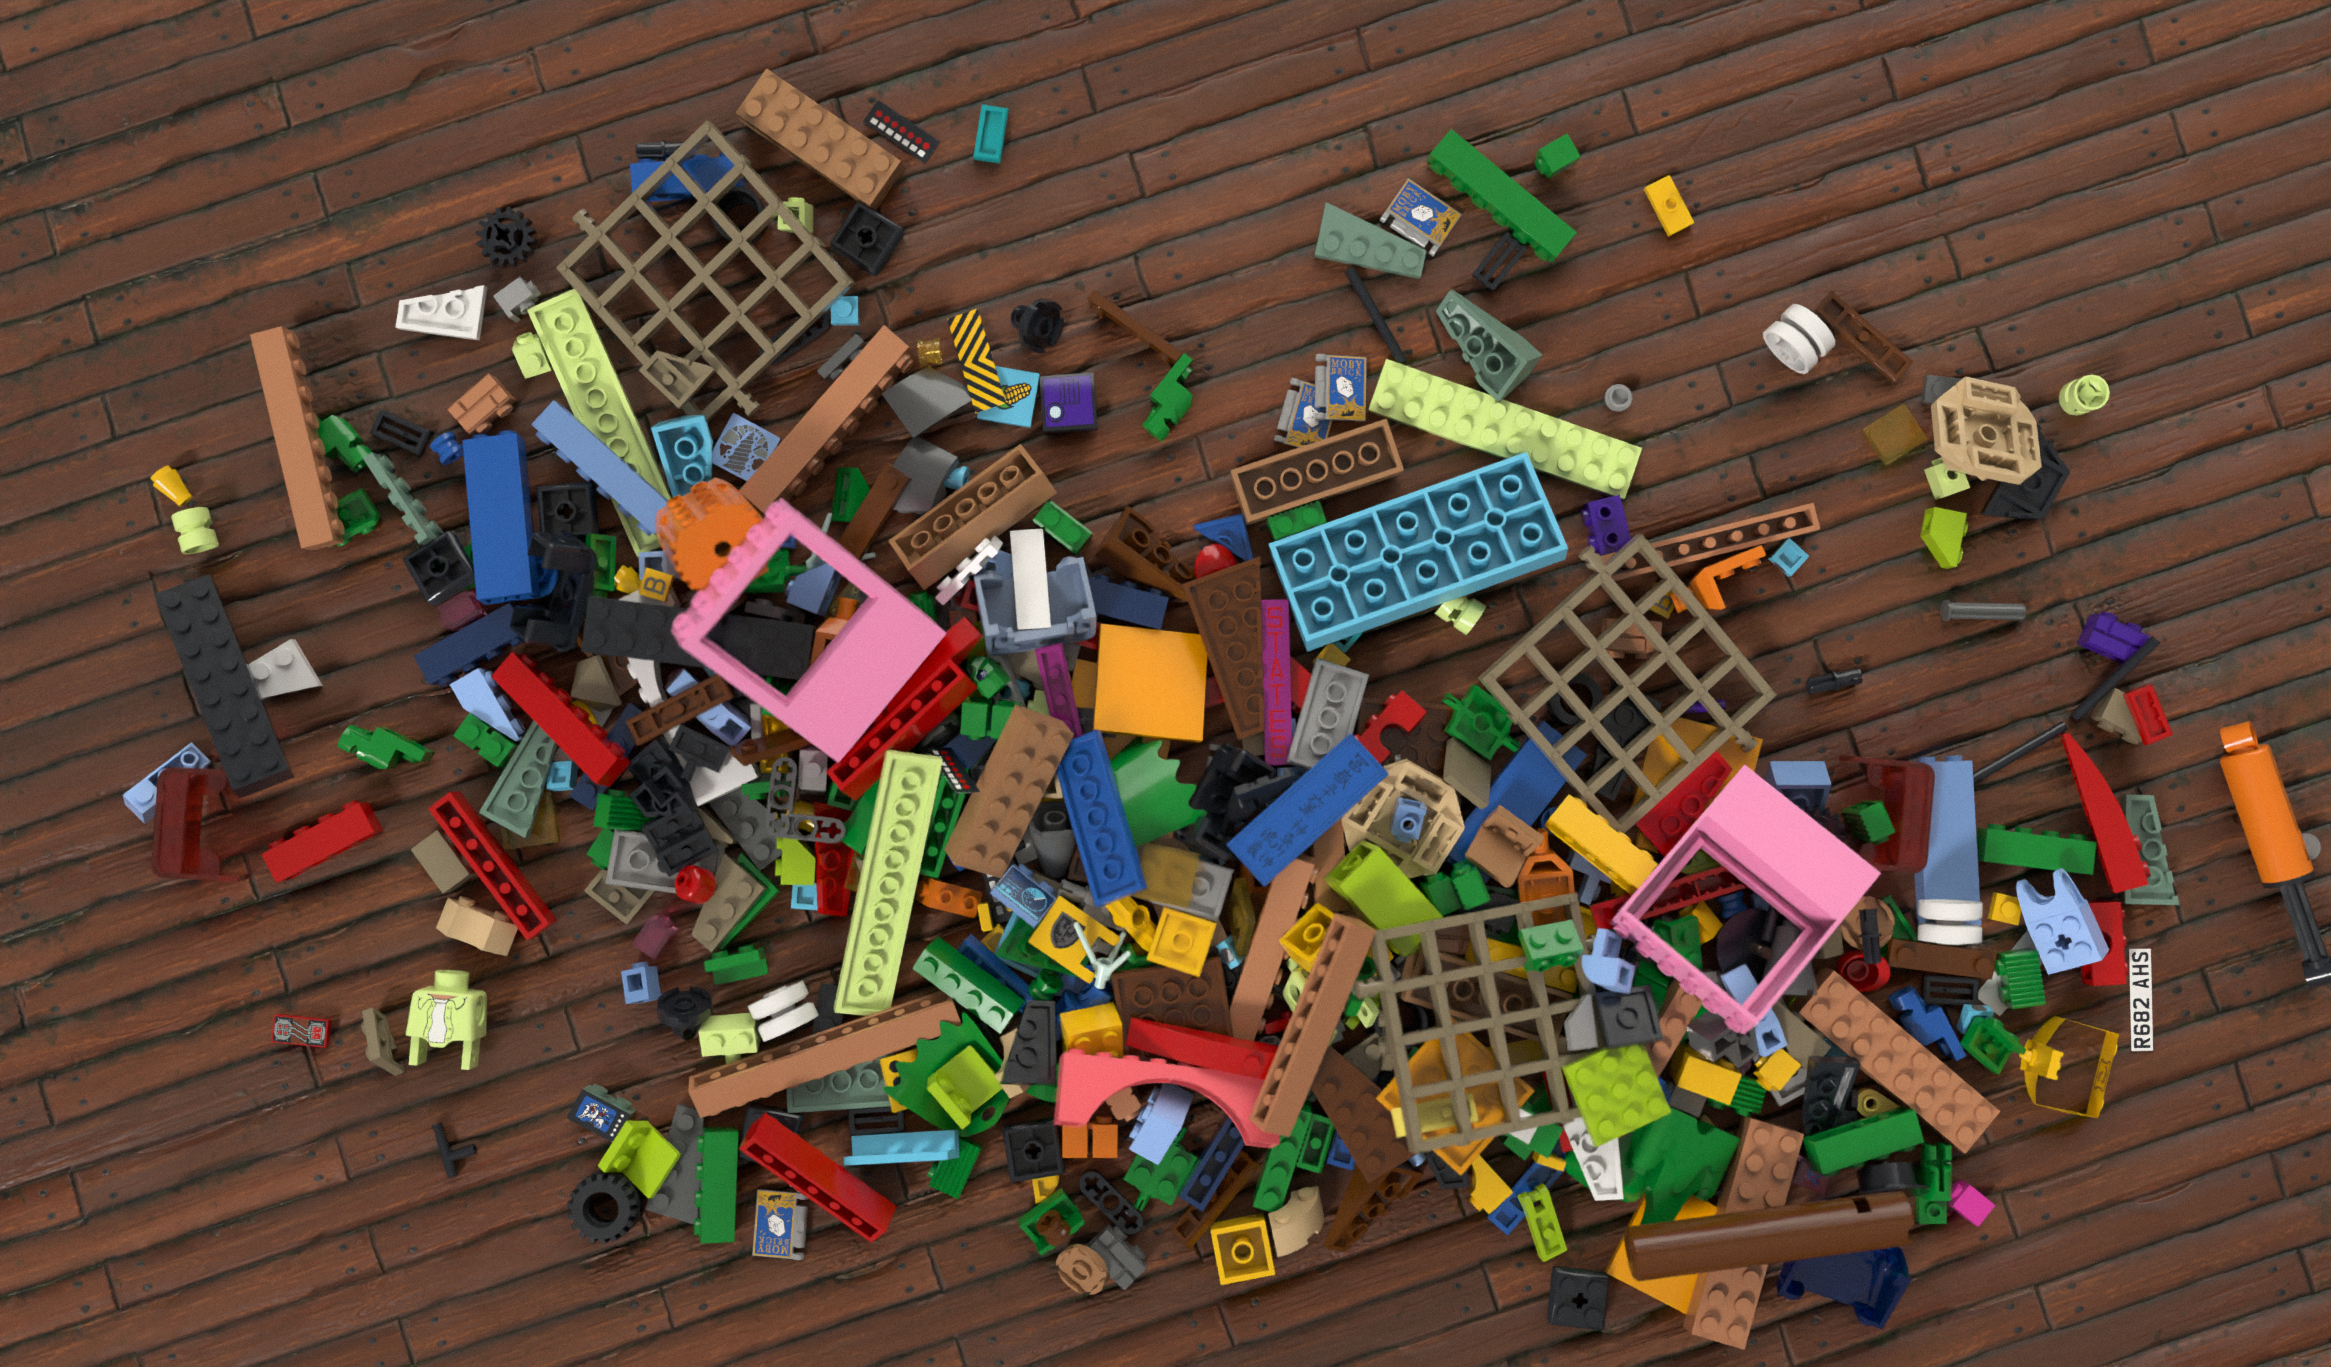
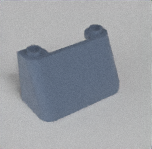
M1083 557L1063 558L1056 566V571L1047 573L1051 628L1018 630L1014 578L1002 580L1001 575L994 571H984L974 576L987 654L990 656L1025 652L1057 643H1063L1064 645L1091 639L1096 634L1097 617Z

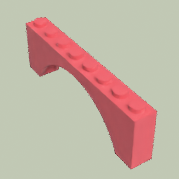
M1069 1049L1068 1053L1064 1052L1060 1057L1054 1125L1082 1128L1099 1105L1112 1095L1136 1085L1169 1083L1192 1089L1216 1103L1234 1122L1245 1145L1274 1148L1279 1145L1280 1135L1263 1132L1249 1120L1265 1080L1205 1067L1198 1068L1194 1067V1064L1177 1062V1065L1167 1064V1060L1157 1058L1150 1059V1062L1139 1061L1140 1057L1125 1055L1123 1059L1112 1058V1054L1106 1052H1097L1093 1056L1085 1055L1084 1050Z

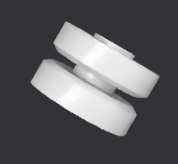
M1798 304L1789 306L1780 315L1781 322L1775 321L1763 332V338L1772 353L1790 369L1801 374L1808 373L1818 363L1817 356H1825L1835 346L1833 334L1826 324L1809 309Z
M1947 899L1918 900V915L1922 918L1936 919V922H1923L1918 925V940L1948 945L1982 943V927L1976 924L1964 923V921L1982 918L1983 903Z
M803 980L788 987L786 985L765 994L762 999L748 1005L753 1019L759 1020L769 1015L772 1017L758 1027L763 1041L784 1034L819 1016L813 1003L807 1002L797 1007L794 1004L808 995V990Z

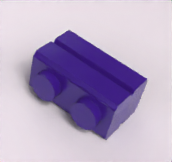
M2102 611L2101 614H2092L2088 617L2077 643L2082 647L2123 664L2150 636L2142 632L2143 628L2129 622L2124 625L2117 621L2118 617L2116 615Z

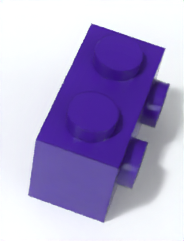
M1620 495L1588 502L1583 505L1584 510L1581 511L1582 522L1584 526H1588L1590 537L1587 538L1588 546L1592 545L1596 554L1599 553L1602 556L1618 552L1631 540Z

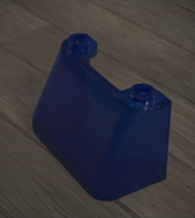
M1900 1247L1783 1262L1776 1286L1778 1295L1789 1300L1801 1299L1806 1290L1854 1307V1312L1862 1324L1883 1330L1911 1279L1902 1249Z

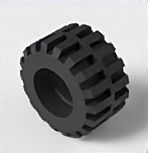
M599 1170L596 1173L590 1174L576 1186L577 1188L569 1196L572 1199L567 1203V1208L571 1209V1212L567 1214L568 1220H574V1224L571 1225L574 1231L577 1228L581 1231L578 1236L582 1239L586 1236L590 1237L588 1242L591 1243L600 1240V1244H606L610 1240L611 1242L617 1241L636 1225L637 1219L643 1211L640 1207L644 1204V1199L639 1198L641 1191L635 1188L633 1183L622 1172L619 1174L617 1172L604 1173L602 1170ZM596 1192H605L615 1198L619 1208L616 1219H604L595 1212L593 1197Z

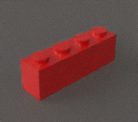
M357 800L349 802L341 807L342 812L336 815L329 813L317 820L319 824L314 827L304 826L293 832V838L287 841L283 838L268 845L270 850L261 855L275 882H287L382 832L383 829L369 802L358 803Z

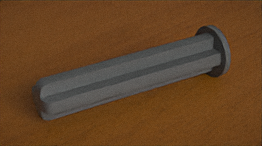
M1943 600L1941 604V618L1943 621H1949L1950 619L2023 620L2027 612L2023 604L1951 603L1949 600Z

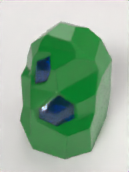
M986 655L974 656L967 662V672L971 680L977 685L981 696L987 701L994 698L1011 681L1003 668L991 657Z

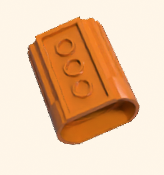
M714 478L707 483L701 481L692 486L691 492L682 497L677 495L666 502L667 506L658 510L655 517V532L661 548L680 578L692 590L695 589L697 593L701 590L704 591L710 584L709 580L713 573L719 568L723 569L728 563V557L732 550L737 546L741 547L748 539L746 536L749 530L755 524L759 525L763 521L760 514L732 484L719 478ZM726 541L730 544V547L715 554L714 548L718 542ZM767 563L753 578V580L769 571V569L767 568Z

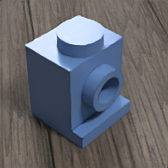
M1397 797L1389 827L1391 834L1395 835L1394 838L1396 840L1410 843L1411 839H1419L1424 815H1426L1427 811L1424 802ZM1406 820L1413 822L1411 827L1403 826V823Z
M648 962L631 964L632 969L621 971L626 1004L658 1000L663 994L660 993L657 966H649Z

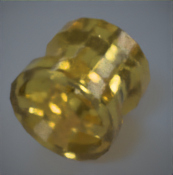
M940 337L933 338L932 341L917 340L918 357L921 367L927 366L928 363L943 364Z

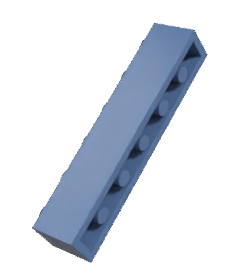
M553 400L531 424L538 430L535 435L547 445L553 443L558 448L556 454L567 463L573 461L579 467L576 472L588 482L593 479L599 485L596 490L608 500L613 497L619 503L617 509L628 518L633 515L639 521L637 524L638 528L648 536L652 533L656 535V513L667 506L666 502L668 500L564 406Z

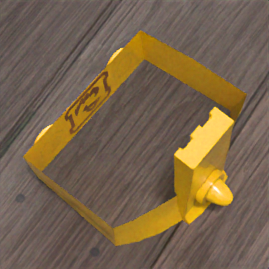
M2054 1016L2037 1031L2032 1040H2027L2024 1047L2026 1049L2025 1054H2019L2021 1070H2024L2029 1096L2032 1102L2038 1106L2065 1113L2098 1118L2100 1110L2104 1105V1093L2113 1057L2117 1052L2119 1034L2089 1026L2105 1031L2106 1035L2086 1114L2036 1104L2035 1094L2038 1075L2057 1080L2058 1069L2060 1070L2061 1066L2060 1059L2064 1054L2046 1046L2064 1020H2068Z

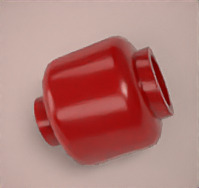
M688 865L676 876L675 891L682 900L703 904L716 892V878L708 869Z

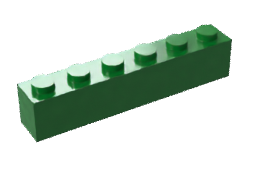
M1452 129L1449 130L1430 153L1427 161L1435 173L1438 175L1444 174L1451 180L1450 184L1461 193L1463 191L1472 197L1471 201L1476 207L1481 210L1485 208L1493 215L1492 219L1502 227L1506 225L1514 232L1513 236L1520 243H1527L1534 248L1535 255L1541 260H1548L1552 263L1577 233Z

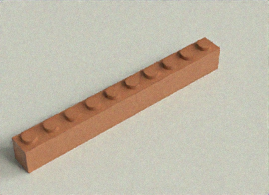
M941 990L690 1076L688 1092L700 1118L708 1115H717L723 1110L735 1106H743L749 1101L761 1097H769L775 1092L787 1088H795L801 1083L813 1079H821L830 1073L848 1070L862 1062L874 1061L880 1056L892 1052H900L906 1047L915 1045L918 1039L931 1040L941 1035L940 1021L961 1026V1013L956 1001Z

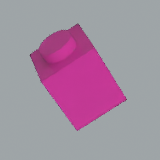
M1961 1179L1952 1184V1201H1946L1960 1215L1978 1227L1996 1206L1974 1187Z

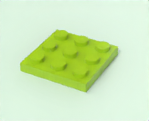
M1644 1044L1607 1050L1605 1047L1562 1067L1591 1141L1596 1147L1671 1113Z

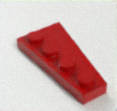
M1717 750L1634 824L1663 859L1688 832L1694 821L1698 820L1703 814V808L1709 799L1715 796L1733 770Z
M813 802L814 816L835 818L845 823L853 813V811L830 806L827 803ZM818 821L819 832L817 838H821V832L831 834V839H835V835L841 833V829L836 827V823H833L831 828L821 827L823 821ZM842 841L834 844L815 842L817 913L847 916L856 865L855 858L858 852Z

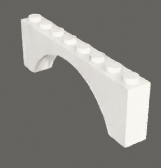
M671 587L667 603L638 594L639 590L618 599L677 608L681 605L673 587ZM628 658L630 663L627 664V668L633 679L637 678L640 683L639 693L644 703H649L652 708L667 700L668 697L661 677L660 662ZM679 726L664 734L665 740L669 745ZM730 752L721 773L706 767H697L689 783L697 806H701L742 787L741 784L751 783L763 776L756 763L743 766ZM675 753L684 769L687 761L681 755Z

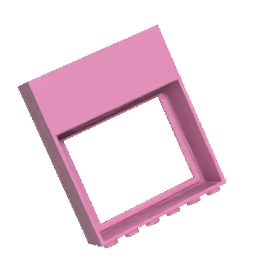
M781 498L778 503L774 502L768 507L763 521L759 525L755 524L749 530L746 536L748 539L741 547L737 546L732 550L728 557L729 561L723 569L719 568L713 573L707 588L704 591H699L691 601L692 606L687 612L677 616L671 631L682 648L839 763L946 635V632L925 612ZM792 534L869 595V597L789 693L784 696L705 636L788 536Z
M1744 765L1623 906L1610 924L1614 927L1613 930L1623 939L1628 938L1636 945V950L1641 955L1647 958L1650 956L1656 961L1658 968L1667 976L1672 975L1680 981V986L1684 991L1698 996L1703 1001L1702 1004L1707 1010L1722 1016L1726 1020L1725 1024L1731 1030L1737 1033L1741 1032L1744 1035L1759 1023L1881 873ZM1700 848L1803 931L1742 1006L1638 921Z

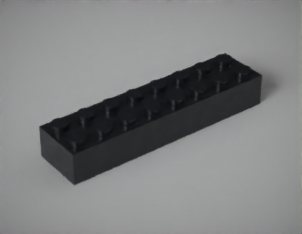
M210 574L155 593L154 596L233 792L240 799L294 778L225 604Z
M588 596L581 652L710 668L682 648L671 631L677 616L681 613H686L688 609ZM723 614L705 637L754 674L799 680L809 669L816 626Z

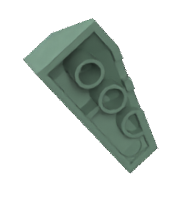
M1454 290L1448 292L1436 310L1451 338L1456 339L1462 349L1464 360L1466 362L1469 361L1476 373L1474 377L1479 385L1498 402L1504 399L1531 373L1543 356L1522 336Z

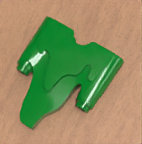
M1669 1106L1670 1114L1646 1124L1631 1159V1169L1645 1176L1650 1171L1645 1185L1646 1207L1640 1225L1674 1221L1691 1195L1705 1202L1712 1198L1741 1139L1702 1120L1697 1122L1695 1118Z

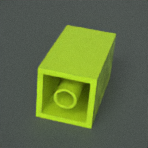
M1363 840L1323 878L1364 923L1376 931L1444 918L1379 846ZM1420 933L1386 939L1385 942L1391 951L1406 957L1407 955L1414 954L1419 949L1421 938Z

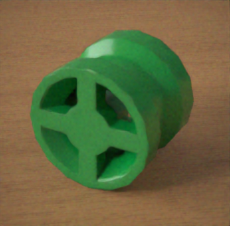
M1042 969L1038 973L1037 979H1034L1029 984L1028 990L1036 1001H1051L1054 993H1058L1062 989L1063 983L1057 973Z

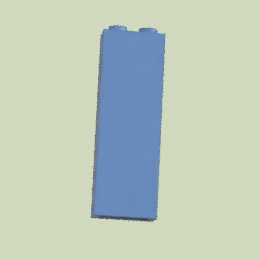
M1962 755L1945 756V761L1936 762L1935 756L1918 757V762L1908 763L1917 925L1923 922H1936V919L1922 918L1918 915V900L1947 899L1980 902L1973 764L1970 760H1962ZM1981 918L1973 921H1964V923L1981 925Z

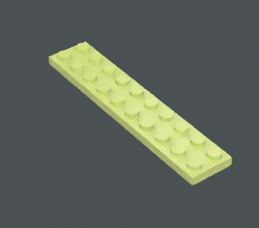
M572 289L527 309L574 416L667 500L671 499L672 496L583 297L575 289ZM611 497L636 556L639 557V552H654L660 549L661 546L657 536L653 533L650 536L645 534L637 526L639 521L633 515L628 518L617 509L619 503Z
M1388 359L1385 360L1368 412L1503 459L1527 452L1534 470L1609 496L1620 495L1621 500H1624L1642 451L1641 447L1503 399L1498 402L1489 394Z
M895 750L886 751L834 1003L835 1013L868 1016L891 1008L943 762L941 757Z

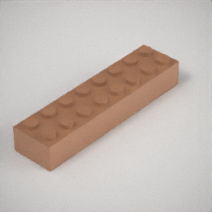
M884 325L743 485L739 492L764 514L772 503H778L781 498L788 502L793 495H800L807 486L806 480L812 474L815 476L825 466L823 461L827 456L837 453L843 445L841 440L847 434L852 435L860 426L861 422L859 420L865 413L869 415L879 403L877 399L882 393L897 383L895 379L901 372L905 374L913 366L914 361L912 359L915 355L910 347Z
M1823 966L1815 975L1817 995L1809 994L1808 990L1807 995H1798L1789 1006V1009L1799 1013L1805 1019V1023L1811 1028L1819 1030L1826 1037L1825 1039L1846 1057H1855L1861 1063L1860 1069L1902 1105L1915 1110L1917 1117L1947 1143L1951 1144L1952 1147L1966 1154L2000 1111L1838 973Z
M1742 1115L1736 1135L1741 1141L1726 1170L1727 1176L1726 1180L1723 1181V1190L1721 1197L1719 1196L1715 1215L1785 1206L1804 1134L1794 1129ZM1768 1264L1699 1273L1683 1327L1693 1335L1745 1350Z

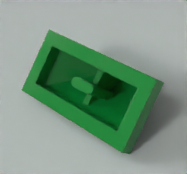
M837 468L831 521L851 522L870 491L858 468Z

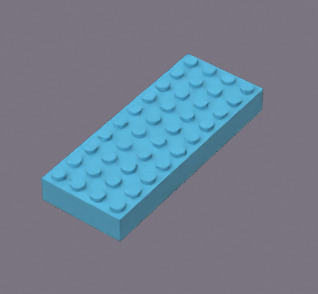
M1527 452L1269 543L1271 559L1286 598L1289 599V606L1307 652L1566 559L1568 551L1567 544Z

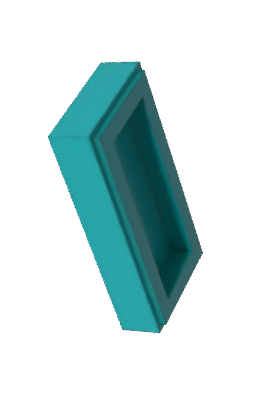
M982 104L973 156L974 160L1001 164L1009 108Z

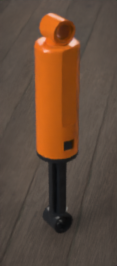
M2250 721L2220 728L2221 739L2227 752L2220 757V764L2263 887L2280 888L2304 957L2302 968L2309 987L2331 984V955H2328L2303 885V881L2314 877L2316 874L2272 750L2268 744H2258L2254 727Z

